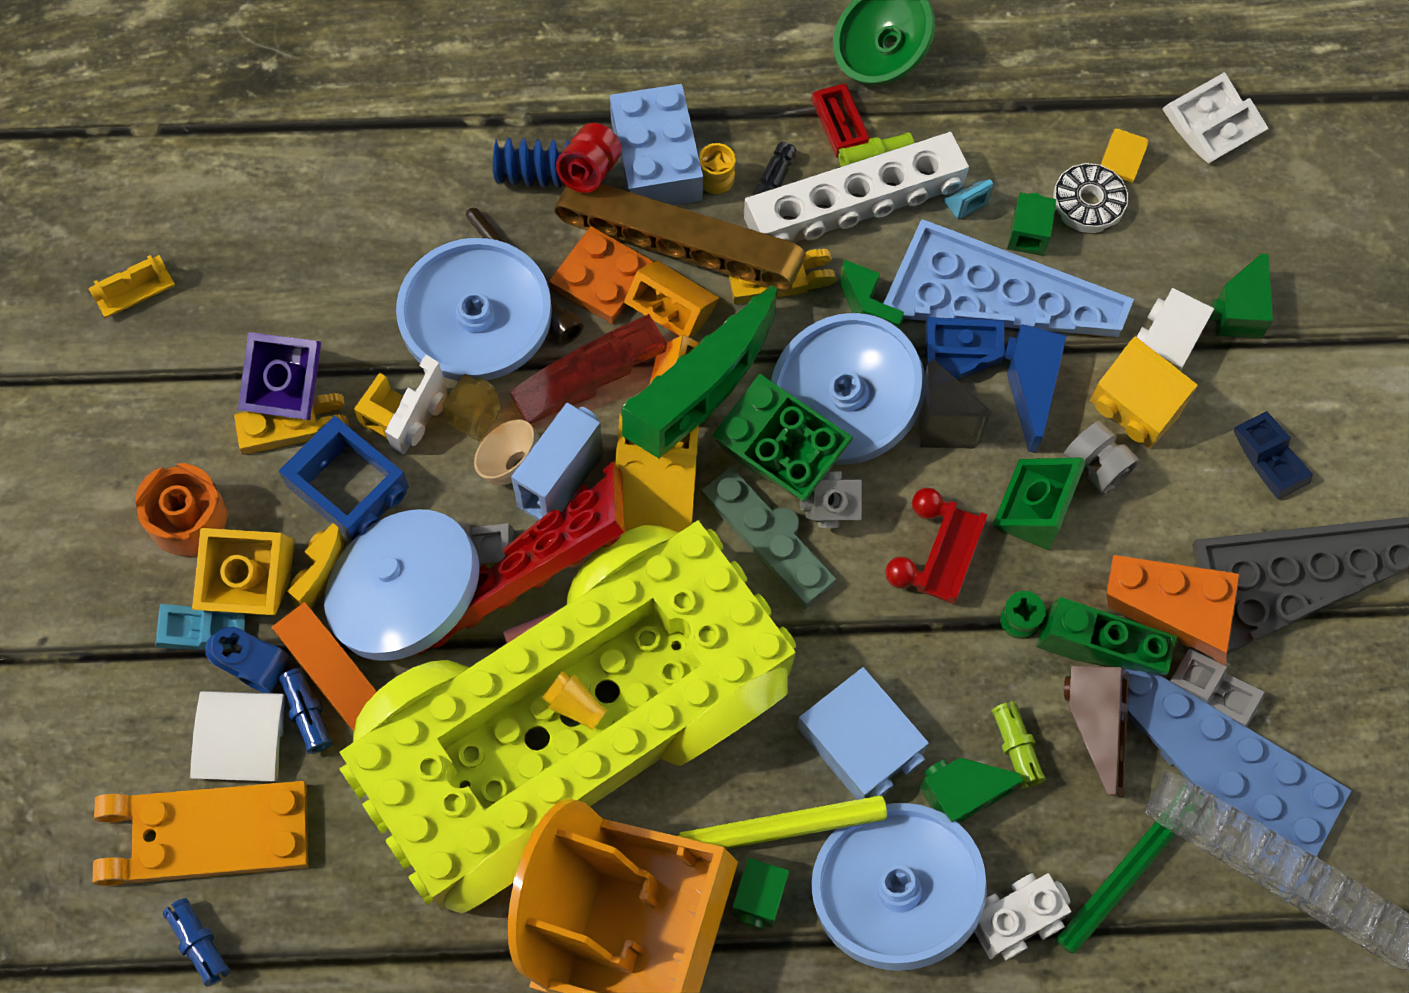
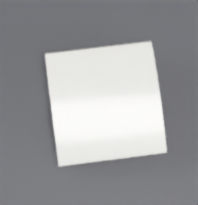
M1225 72L1172 101L1162 109L1177 132L1208 164L1269 129L1252 100L1248 98L1242 101Z
M200 691L193 733L190 778L276 781L279 773L280 737L284 735L285 694Z

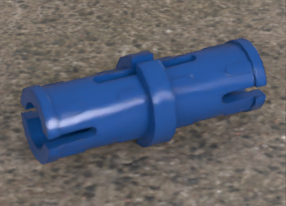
M296 668L285 672L279 677V681L284 688L291 707L288 713L292 722L297 723L305 742L307 753L317 754L330 748L333 742L328 735L321 716L323 707L321 702L314 698L305 677L304 669ZM300 697L303 698L308 714L313 723L312 725L308 723L303 707L299 700Z
M187 898L179 899L171 904L175 911L172 912L171 908L167 907L162 915L167 919L180 941L178 947L183 956H189L203 979L204 985L206 987L215 985L222 980L218 974L221 973L223 977H226L231 970L225 964L213 944L214 935L211 930L203 927Z

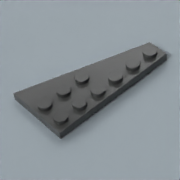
M1409 517L1196 539L1192 547L1198 568L1239 574L1228 654L1409 569Z

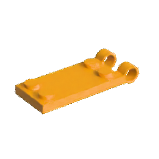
M305 781L140 795L103 794L95 797V821L117 823L132 820V858L110 857L94 860L93 885L118 886L132 883L308 868L307 784ZM154 831L156 838L151 842H146V834Z

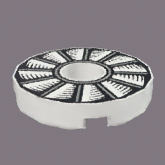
M1084 163L1072 166L1061 174L1053 191V198L1057 199L1055 211H1058L1062 216L1061 220L1067 226L1079 232H1103L1105 228L1119 223L1127 207L1128 192L1123 180L1114 171L1102 165ZM1084 193L1094 194L1099 199V202L1097 204H1088L1082 200L1081 195Z

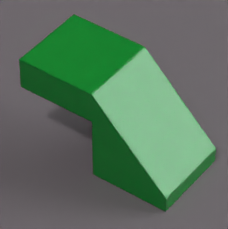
M845 259L841 269L839 285L852 313L876 316L900 329L904 312L873 300L877 292L880 273Z

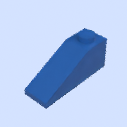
M1021 324L1017 338L1009 337L1004 359L1010 360L1007 376L1028 451L1036 453L1043 439L1067 336Z

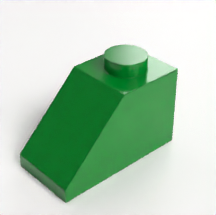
M1261 253L1224 285L1217 299L1212 300L1211 307L1214 310L1210 315V319L1216 322V336L1262 339L1273 322L1269 254Z
M958 758L948 764L947 760L943 759L925 770L924 773L927 777L924 778L919 789L932 809L945 814L951 823L956 821L959 824L1016 791L1023 782V779L1017 772L976 761Z

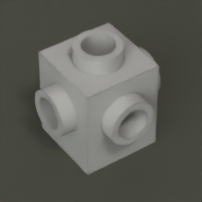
M828 471L805 502L800 500L801 511H806V518L818 521V527L820 528L842 527V520H862V480L842 478V471Z

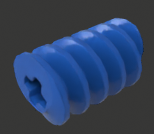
M507 137L503 148L499 147L498 141L495 139L493 151V176L495 182L502 185L508 174L510 184L517 185L521 176H523L525 185L532 186L537 176L540 186L547 187L552 177L555 187L561 188L563 182L557 173L556 162L563 150L558 151L555 140H551L548 150H543L541 140L537 139L532 150L528 148L526 138L521 139L518 149L514 148L511 137ZM566 141L563 150L570 144V141Z

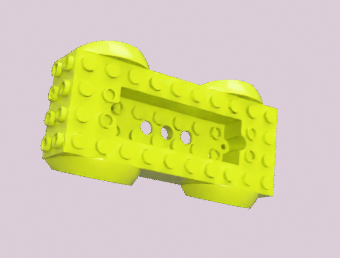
M698 520L681 532H676L659 525H643L625 531L614 544L609 547L601 546L582 564L568 590L567 605L471 667L450 660L431 661L413 667L384 685L365 704L356 720L353 743L339 752L346 762L339 769L359 799L365 795L368 796L369 800L362 804L381 834L388 830L391 832L392 836L385 841L404 870L412 865L416 871L408 877L427 906L435 901L441 911L447 908L462 914L475 908L514 883L520 860L533 831L543 816L555 804L565 799H574L592 806L660 759L677 766H682L745 726L788 694V676L790 675L796 654L794 650L796 643L786 628L782 626L778 629L769 617L772 614L769 605L759 593L756 595L752 594L745 584L747 577L736 561L730 563L721 552L723 550L722 542L711 528L705 530ZM561 671H564L570 677L574 674L600 705L607 709L593 730L583 724L575 727L565 725L560 719L561 714L549 709L548 706L550 704L542 699ZM603 681L616 683L620 689L617 700L612 703L600 702L595 695V689L599 683ZM533 727H542L549 733V743L541 750H532L525 743V735Z

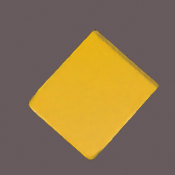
M1115 128L1101 165L1114 171L1121 179L1133 183L1149 140Z

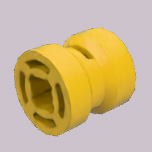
M709 144L699 154L703 175V189L711 194H723L729 191L735 180V154L725 144Z

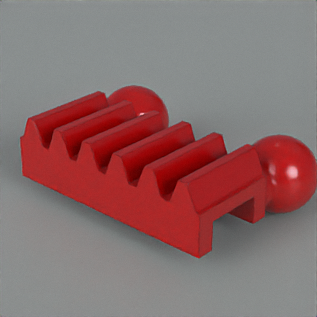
M922 488L918 490L912 499V508L915 514L923 519H932L940 516L943 517V521L923 572L918 571L914 562L909 558L895 557L888 562L885 568V577L888 583L899 589L912 585L917 587V591L955 604L988 514L980 512V515L977 516L956 508L957 503L943 501L942 495L936 489Z

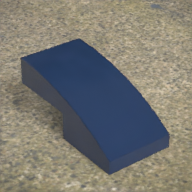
M1268 411L1234 428L1237 440L1247 458L1277 499L1311 483L1313 473L1289 448L1291 437Z

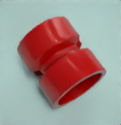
M590 123L584 125L557 159L556 170L562 182L572 190L581 193L593 192L607 176L606 174L619 160L622 153L618 136L603 124Z

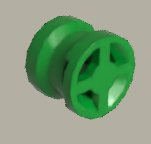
M1022 590L1012 594L1000 614V623L1003 630L1008 635L1017 639H1025L1034 635L1045 617L1046 607L1043 600L1031 591ZM1022 609L1026 610L1029 613V615L1023 612Z

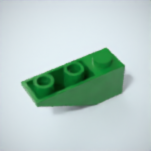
M1059 596L1045 612L1036 647L1076 661L1167 675L1177 636Z

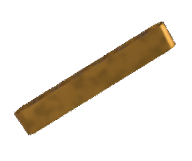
M602 183L593 192L588 193L577 192L565 186L554 207L556 216L569 225L588 230L592 226L613 239L765 287L773 285L778 288V291H789L792 288L806 257L804 250L793 242Z

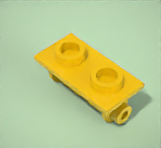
M149 255L147 256L148 259L127 268L122 273H116L99 282L98 280L94 281L95 285L88 289L105 319L175 286L160 255L153 258Z

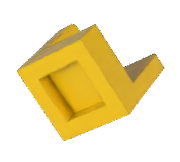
M381 373L377 375L354 410L362 427L388 440L385 430L398 410L403 395L392 390L388 378Z

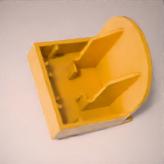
M574 799L562 800L550 808L536 826L517 869L508 914V944L513 964L521 975L531 981L529 987L542 993H699L738 861L725 847L606 820L582 801Z

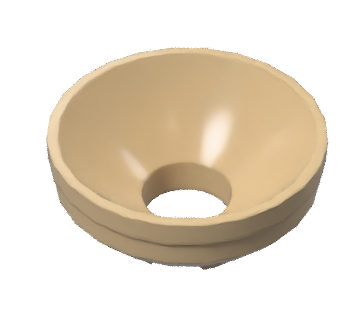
M511 420L499 425L484 438L476 451L474 458L476 472L483 480L492 485L511 484V476L540 439L539 434L531 424L524 420ZM522 458V460L516 466H514L515 463Z

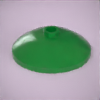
M852 0L841 14L833 36V51L839 67L852 80L870 86L886 85L905 77L921 63L933 42L936 22L930 2L928 0Z

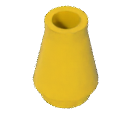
M561 671L542 697V699L550 704L548 706L549 709L571 718L591 730L595 728L607 711L574 674L570 677L564 671Z

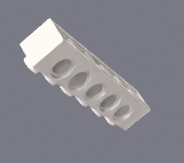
M948 132L745 198L744 219L749 229L793 243L804 239L814 240L821 237L825 232L837 228H851L859 221L874 216L877 218L884 217L893 210L907 205L918 206L929 198L941 194H954L964 187L969 166L952 132ZM920 172H927V173H930L931 175H925V174H922V173H920ZM886 183H894L897 186H890ZM851 194H860L864 197H855ZM818 205H826V206H828L829 208L823 209V208H819V207H817V206H818ZM784 216H791V217H794L795 219H793V220H786V219H784V218H782V217H784Z

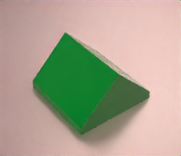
M1082 457L1019 459L992 526L999 531L1050 550L1061 528L1086 461Z

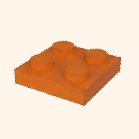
M590 226L549 280V286L553 291L613 325L627 306L624 301L637 270L653 263V261Z

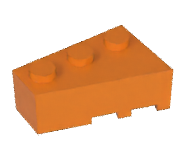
M1113 555L1106 593L1108 608L1140 624L1176 635L1178 643L1188 648L1193 647L1213 657L1214 661L1226 666L1239 574Z

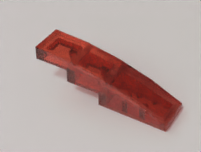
M647 314L604 334L555 361L510 390V396L523 420L532 424L561 411L566 403L573 406L596 396L597 388L631 374L632 366L666 352L667 343L650 314Z

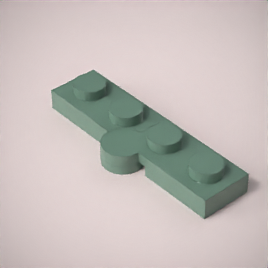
M729 467L701 489L702 498L805 609L836 584L837 579L796 536L799 527L796 513L785 507L772 511L732 467Z

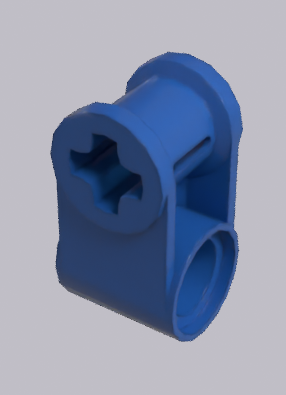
M225 627L208 639L205 646V653L210 663L262 693H272L291 658L282 649L268 642L261 641L236 627ZM227 639H231L233 641L231 648L236 653L233 652L228 656H224L222 654L224 647L219 642L222 643Z

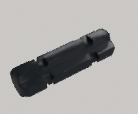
M780 142L774 151L775 155L771 157L760 179L761 183L757 185L753 196L781 186L789 170L788 166L792 164L796 156L794 145L786 142Z

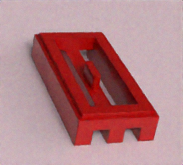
M846 83L812 92L811 100L836 158L839 157V149L868 143L870 137ZM835 95H840L857 138L852 137ZM823 98H826L844 139L843 142H841Z

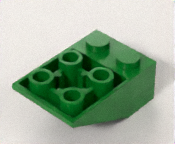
M760 373L711 435L726 453L756 474L803 502L807 500L853 440L851 435Z

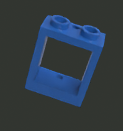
M336 416L328 421L279 470L285 485L330 524L334 523L339 527L341 533L350 541H353L359 534L362 535L365 529L379 521V517L389 507L394 508L399 505L409 488L402 470ZM347 446L385 476L348 515L343 513L309 484Z

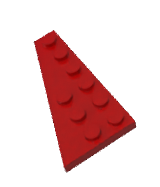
M614 461L602 470L606 477L589 489L584 484L573 493L575 497L569 502L566 509L562 512L551 510L502 549L506 556L492 568L488 569L483 564L479 568V579L473 599L462 618L442 639L418 654L425 652L431 647L438 648L442 646L453 634L465 627L469 629L476 626L485 615L497 608L508 607L519 595L532 587H542L554 574L564 568H573L579 565L588 554L601 546L609 547L625 533L622 472Z

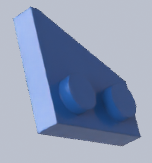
M927 318L926 391H934L1002 362L1005 356L1004 320Z

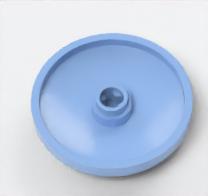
M467 238L441 245L416 262L400 287L396 303V315L404 343L419 363L427 355L439 362L443 377L456 381L481 382L507 375L533 357L548 333L551 323L552 305L547 281L537 264L528 255L518 248L498 240Z
M845 313L827 317L801 331L792 339L780 355L771 378L773 383L853 437V440L834 463L836 465L865 462L893 448L906 436L916 422L925 396L923 365L911 341L900 329L890 322L876 316L860 313Z
M408 510L377 521L365 529L362 535L359 534L345 548L330 573L325 589L324 610L331 631L352 652L372 660L402 659L429 648L449 633L458 623L473 599L479 579V559L475 545L456 521L437 511Z
M911 803L886 804L887 818L885 820L836 829L825 841L815 861L812 874L813 902L819 921L828 937L851 958L865 965L884 970L918 969L939 962L954 953L969 939L976 929L986 903L987 883L985 868L974 840L956 821L951 823L942 812L922 805Z

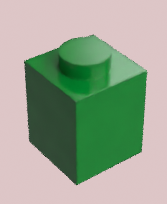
M1019 192L1013 211L1007 246L1008 250L1044 256L1051 237L1057 199L1048 198L1039 193L1027 194Z
M748 857L731 914L739 917V924L759 931L763 930L764 925L773 928L789 870Z

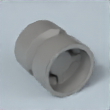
M1099 420L1084 430L1068 446L1064 455L1067 458L1082 457L1086 461L1083 470L1088 471V481L1104 495L1126 479L1138 466L1140 460L1125 444L1117 445L1115 433L1102 420Z

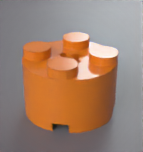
M177 463L175 467L158 468L146 476L137 489L135 504L139 522L154 543L162 550L175 555L197 557L201 528L225 529L228 509L224 499L209 475L197 466Z

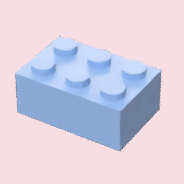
M682 84L610 95L613 132L618 136L622 148L619 161L625 190L671 205L702 201L703 175Z

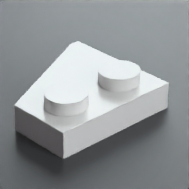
M427 355L424 356L419 365L424 368L425 372L421 384L416 390L410 387L407 388L398 410L385 430L390 447L402 455L405 454L410 445L415 446L421 440L425 432V425L433 415L437 416L440 414L447 403L448 394L440 364Z

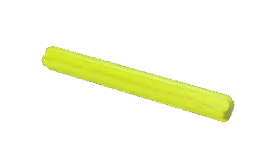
M874 796L680 832L678 836L730 849L882 821L887 818V808L883 796Z

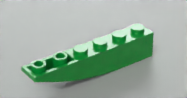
M771 285L760 295H755L743 309L735 315L729 316L721 327L712 334L706 335L700 344L687 355L680 356L670 369L662 375L656 376L649 386L637 396L629 398L621 411L622 436L660 459L709 417L734 390L751 367L763 346L775 318L778 288Z

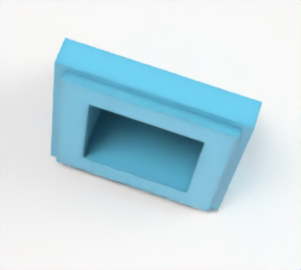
M989 179L971 183L956 193L945 197L944 202L955 217L961 219L988 204L993 182Z

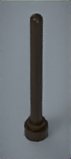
M472 207L467 210L466 218L482 238L506 243L477 208ZM551 298L552 316L550 333L560 345H566L574 341L581 334L584 326L574 313L561 310Z

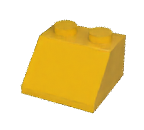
M1135 336L1099 381L1090 402L1095 405V408L1101 415L1106 418H1112L1122 426L1132 440L1143 443L1151 449L1180 417L1198 385Z
M201 528L192 610L275 616L291 579L295 539L283 533Z

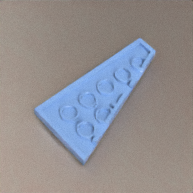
M921 219L883 304L903 311V319L927 321L928 317L1004 320V327L1020 329L1021 324L1053 332L1119 337L1134 299Z

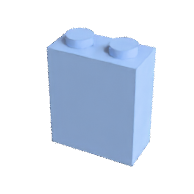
M569 403L564 405L511 476L516 503L519 509L537 520H540L551 510L563 511L573 497V493L579 489L603 456L601 424L593 412L584 407L577 409Z
M864 667L802 714L797 724V729L857 800L884 796L893 788L894 785L891 780L902 771L908 776L926 760L922 755L929 742Z

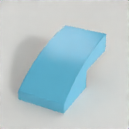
M160 604L155 647L205 650L208 639L225 627H236L244 631L245 614L192 610L190 606ZM227 639L222 643L219 642L224 647L223 649H232L233 641L231 639Z

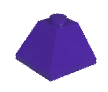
M248 332L238 410L310 420L321 342Z

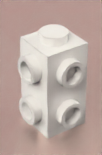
M1033 873L1023 877L1011 885L1014 892L1001 900L996 893L986 898L982 917L974 933L990 960L1002 954L1006 961L1026 950L1028 947L1024 941L1039 933L1042 940L1065 927L1061 920L1071 913L1068 907L1070 898L1063 885L1059 881L1053 882L1049 873L1038 879L1035 878Z

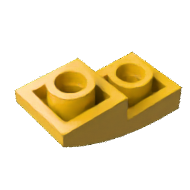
M334 523L326 530L317 532L308 543L305 554L312 566L309 569L300 571L292 580L291 588L287 591L297 607L305 602L311 609L325 592L330 573L344 550L345 540L339 527Z

